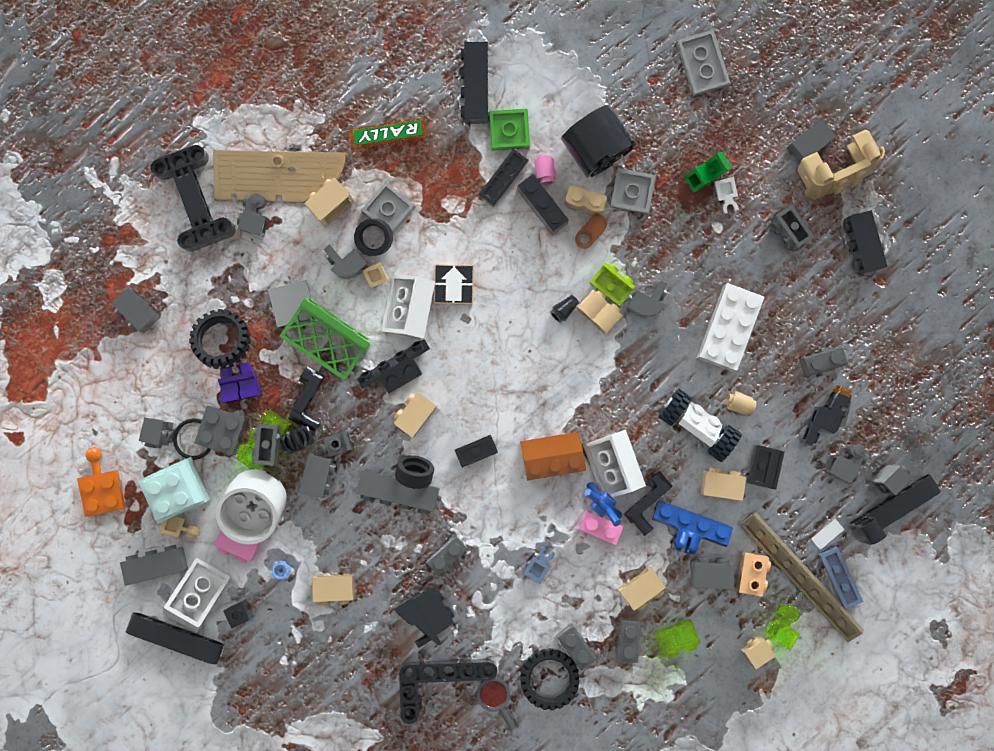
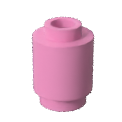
M549 155L538 156V160L534 161L537 179L541 185L555 183L554 158H550Z

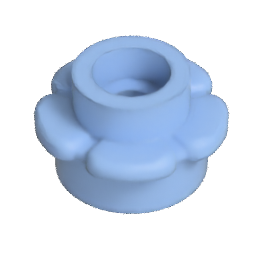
M283 560L274 563L271 568L275 579L285 580L289 577V573H291L290 565H287V562Z

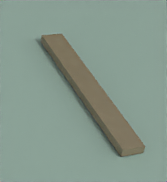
M756 512L741 522L740 526L847 642L863 634L864 629Z

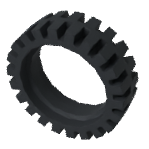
M218 309V312L215 310L210 311V315L207 313L203 314V319L199 317L196 320L198 324H193V331H190L189 334L191 336L189 338L190 347L195 356L207 367L211 368L212 366L214 369H219V367L227 369L226 366L233 367L234 362H241L240 358L246 356L245 351H249L250 347L248 344H251L248 327L240 316L234 312L232 313L230 310L224 312L223 309ZM218 323H229L235 326L239 333V339L236 346L229 353L222 356H212L204 351L202 338L210 327Z
M549 648L536 651L532 656L528 657L520 675L521 688L525 697L531 704H534L537 708H542V710L550 709L552 711L557 708L561 709L565 705L567 706L575 698V694L579 689L578 669L574 661L560 650ZM545 660H555L562 663L569 674V684L566 691L561 696L553 699L539 696L533 690L530 683V676L534 667Z

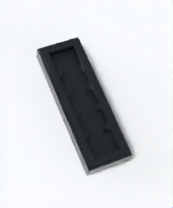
M513 148L479 192L478 196L494 207L529 162V159Z

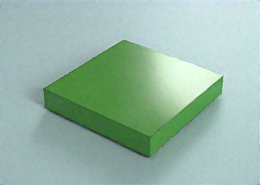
M528 109L489 111L491 151L530 148Z

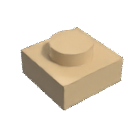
M381 262L362 270L370 288L389 280Z

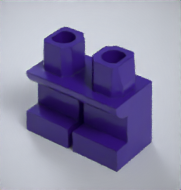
M250 363L239 364L240 375L236 376L233 375L232 367H226L227 369L220 368L221 379H218V383L221 389L222 403L227 404L262 396L257 374L253 372Z

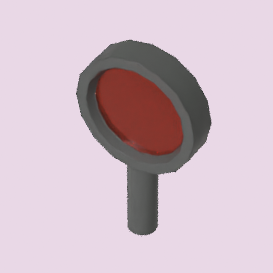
M499 677L482 681L477 689L479 704L487 711H499L510 730L515 729L517 725L506 708L510 700L508 684Z

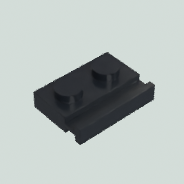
M755 445L747 483L776 490L785 451Z

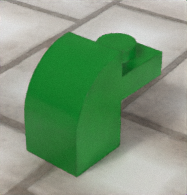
M721 151L704 164L695 167L684 178L693 193L724 176L732 167Z

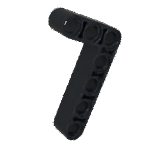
M927 474L903 488L901 492H898V495H892L852 520L848 525L859 542L869 545L876 544L886 538L887 535L883 530L884 528L937 496L941 490L932 476Z
M492 659L406 662L401 667L399 673L401 719L406 724H413L417 721L420 712L419 683L492 680L497 675L496 662ZM491 665L494 671L491 674H486L483 671L484 666ZM447 666L454 669V673L450 676L443 672V669ZM471 666L474 668V672L467 675L463 672V668ZM426 667H431L434 670V674L426 676L423 670ZM411 668L414 671V675L412 677L405 676L404 669ZM411 688L414 690L415 695L407 697L404 690ZM413 709L416 715L408 717L405 714V710Z

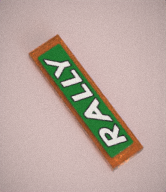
M425 117L348 129L352 150L428 138Z

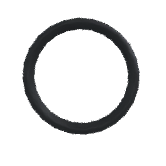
M187 419L175 429L173 437L174 447L186 459L189 457L192 460L201 459L212 450L207 448L200 455L190 456L182 452L178 446L177 435L180 429L192 422L201 424V419Z

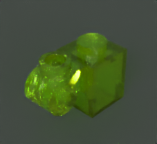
M781 604L776 611L778 617L774 622L771 621L766 628V636L791 651L800 633L791 628L790 621H797L800 617V612L794 606Z

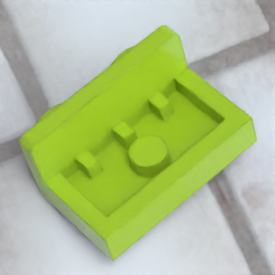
M605 262L589 284L601 291L609 300L620 307L636 287L633 285L634 281L626 275L623 277L618 273L619 269L612 263L608 265Z

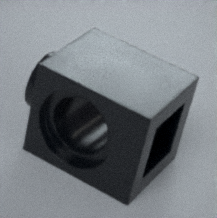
M246 599L223 610L231 629L254 617Z

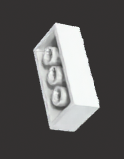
M729 283L725 284L715 306L697 359L731 372L737 371L764 296Z

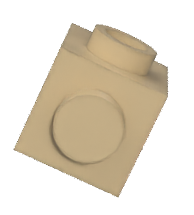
M761 636L750 639L747 642L748 645L741 649L751 666L755 669L776 657L773 653L775 648L769 639L765 641Z

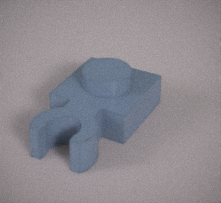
M545 546L541 547L539 551L540 557L536 558L533 556L523 574L540 584L550 569L546 562L552 560L555 555L552 551L549 556H544Z

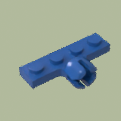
M661 500L657 502L652 520L677 530L674 547L680 552L682 548H685L684 553L694 554L698 550L701 539L727 547L733 530L731 526Z

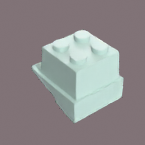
M191 457L138 480L157 524L211 500Z

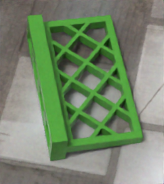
M309 297L303 299L299 308L279 336L344 381L372 342V340ZM302 310L309 314L310 322L300 324L298 316ZM314 324H324L327 333L316 335ZM311 325L313 336L303 337L301 326ZM298 327L300 338L291 339L286 335L290 328ZM339 334L342 336L343 344L333 346L331 335ZM328 336L330 347L319 349L317 338ZM314 338L316 349L307 350L303 340ZM355 345L361 349L357 356L349 357L347 346ZM344 347L346 358L335 360L333 349ZM331 350L332 360L326 362L322 360L320 351ZM347 361L348 370L345 374L337 370L336 362Z

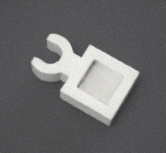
M734 177L715 181L714 186L717 200L724 201L722 205L723 213H728L727 206L729 204L733 206L734 211H737L738 205L733 201V197L738 196Z

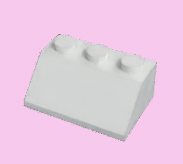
M393 274L381 332L424 339L435 281L420 276Z
M626 430L583 444L600 493L606 491L612 497H616L646 486Z

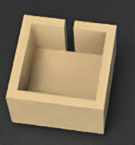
M335 177L327 179L321 185L322 188L317 193H311L305 202L308 209L325 228L354 203L351 195Z

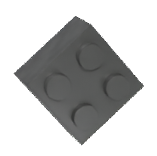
M207 405L194 443L229 455H237L248 417Z

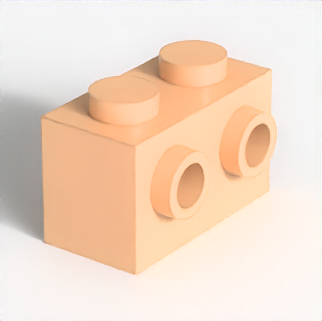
M741 552L735 588L737 592L763 597V592H766L768 582L765 580L766 573H769L771 568L769 557Z

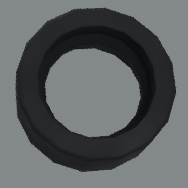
M367 219L361 222L354 233V243L357 249L368 256H378L387 252L393 242V232L390 226L380 219ZM369 226H377L384 233V243L377 249L367 247L363 241V233Z
M408 455L398 460L395 477L405 487L422 489L431 484L435 468L429 460L423 457Z

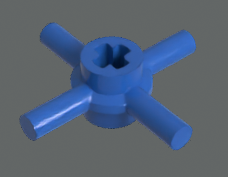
M593 482L588 483L584 495L593 501L590 504L592 509L600 517L607 515L615 527L621 524L619 519L622 517V512L614 507L617 504L614 498L606 491L600 493Z

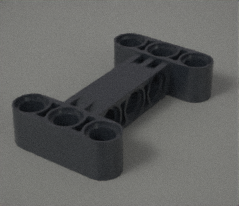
M192 145L155 159L150 165L151 172L160 180L174 178L192 229L179 234L177 242L181 248L188 252H193L228 239L236 231L235 225L229 219L224 217L216 220L212 219L194 169L206 165L209 160L208 153L199 145ZM197 152H202L201 158L195 160L194 155ZM183 159V164L177 167V160ZM165 166L164 172L159 174L158 168ZM229 224V229L226 232H221L222 225ZM210 230V237L203 239V233ZM188 237H191V245L185 246V240Z

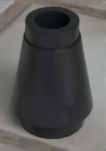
M570 295L554 305L550 314L559 323L566 321L579 304V301L575 296Z

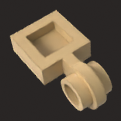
M178 516L163 521L160 529L161 533L177 538L181 537L183 531L186 532L185 536L196 539L201 533L199 532V527L188 524L187 528L184 527L187 519Z

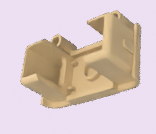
M868 130L853 135L854 142L847 145V150L855 164L834 174L827 162L823 163L817 152L803 158L797 171L806 186L805 195L815 200L832 193L839 194L849 185L856 186L860 184L863 178L875 172L885 155L884 147L878 148Z

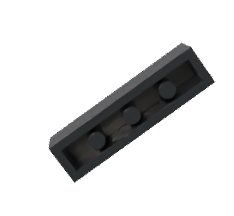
M464 42V48H461V60H464V67H461V79H465V87H461V98H465V106H461V118H465V124H488V42Z

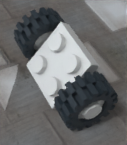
M681 389L676 390L658 417L672 426L681 416L679 424L710 446L708 454L719 462H723L730 455L731 451L734 450V447L737 446L742 434L730 425H727L720 433L723 424L720 423L718 418L709 415L700 405L691 402L692 397Z

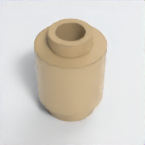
M734 391L732 394H728L725 404L728 410L744 416H751L757 402L750 396Z

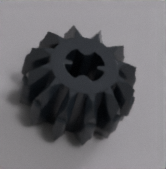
M308 426L298 427L283 434L280 438V446L285 454L295 453L314 442L313 434Z

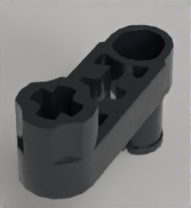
M307 366L299 379L306 387L288 419L297 425L308 426L310 430L316 432L321 421L306 414V410L322 384L325 375Z
M658 471L646 481L652 489L624 513V516L631 524H635L643 536H646L654 529L642 516L643 512L673 486L661 471Z

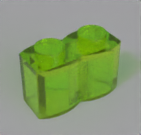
M691 619L653 632L661 655L663 657L667 656V659L678 656V652L686 650V652L697 649V645L701 644Z

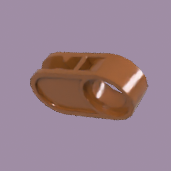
M599 214L592 216L576 234V245L582 249L589 248L605 231L607 227L606 218ZM581 234H587L590 237L588 244H582L579 241Z

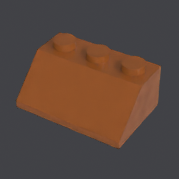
M578 432L520 441L527 481L586 471Z

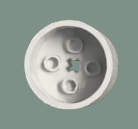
M252 469L238 474L230 483L216 508V519L221 531L231 540L241 544H256L267 539L273 533L286 506L287 496L284 486L280 480L277 481L263 470Z

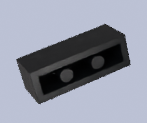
M534 174L517 185L519 194L552 236L568 224L569 219Z
M872 210L845 218L843 228L845 233L848 234L850 240L848 242L849 250L854 254V268L859 272V275L888 267Z

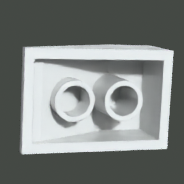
M196 557L165 604L163 614L193 632L198 633L231 577Z

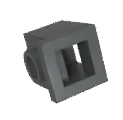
M348 431L323 438L324 442L321 443L324 454H328L329 457L354 450ZM334 441L339 442L338 448L332 446Z

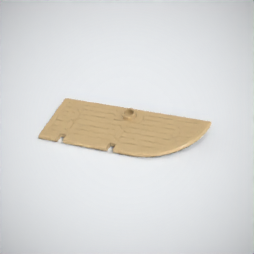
M213 150L215 200L232 201V194H237V201H243L246 195L250 196L256 193L263 196L266 202H276V195L282 196V202H305L311 193H317L322 188L321 185L327 179L334 177L337 180L339 179L345 163V153ZM293 167L296 171H288V168Z

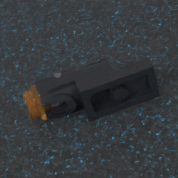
M837 385L824 405L826 408L820 406L814 408L800 443L806 446H813V443L816 444L819 439V430L828 434H834L838 431L839 427L846 426L851 406L850 400L852 398V391L850 389Z

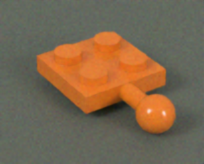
M97 447L89 448L85 453V457L91 462L93 475L77 478L85 517L125 509L126 505L118 470L101 473L99 460L102 457V453Z

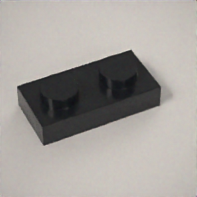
M491 435L455 449L462 468L498 453Z

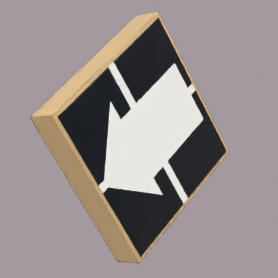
M435 264L434 304L473 305L474 265Z

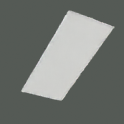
M834 519L811 540L821 550L838 536L844 528Z

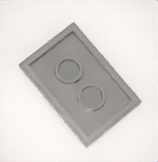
M714 30L676 41L693 97L731 85Z

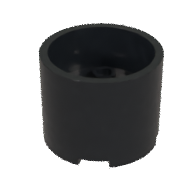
M609 104L592 111L580 119L561 137V141L586 178L590 176L592 178L607 170L622 157L621 155L626 156L636 146L635 141Z

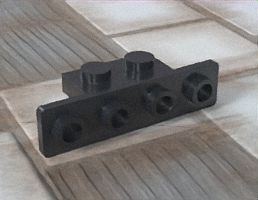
M426 340L414 342L408 349L397 352L391 359L382 361L374 369L363 372L357 378L361 388L363 389L380 379L386 391L390 394L422 375L414 358L430 349Z

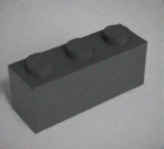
M175 544L164 547L165 551L157 553V549L145 552L143 557L138 558V554L125 557L126 561L120 562L125 586L188 570L183 547L177 548Z

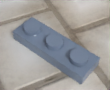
M834 547L818 554L841 605L847 610L862 603L863 599L839 548Z

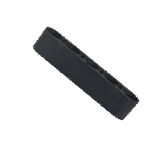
M137 612L132 613L125 631L131 636L214 665L218 663L224 644L219 641Z

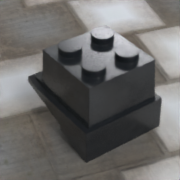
M430 587L392 607L403 620L411 626L415 625L425 634L414 641L418 648L429 641H433L437 645L442 644L437 635L454 624L452 618L455 616L450 607L444 606L442 603L444 597L439 589Z

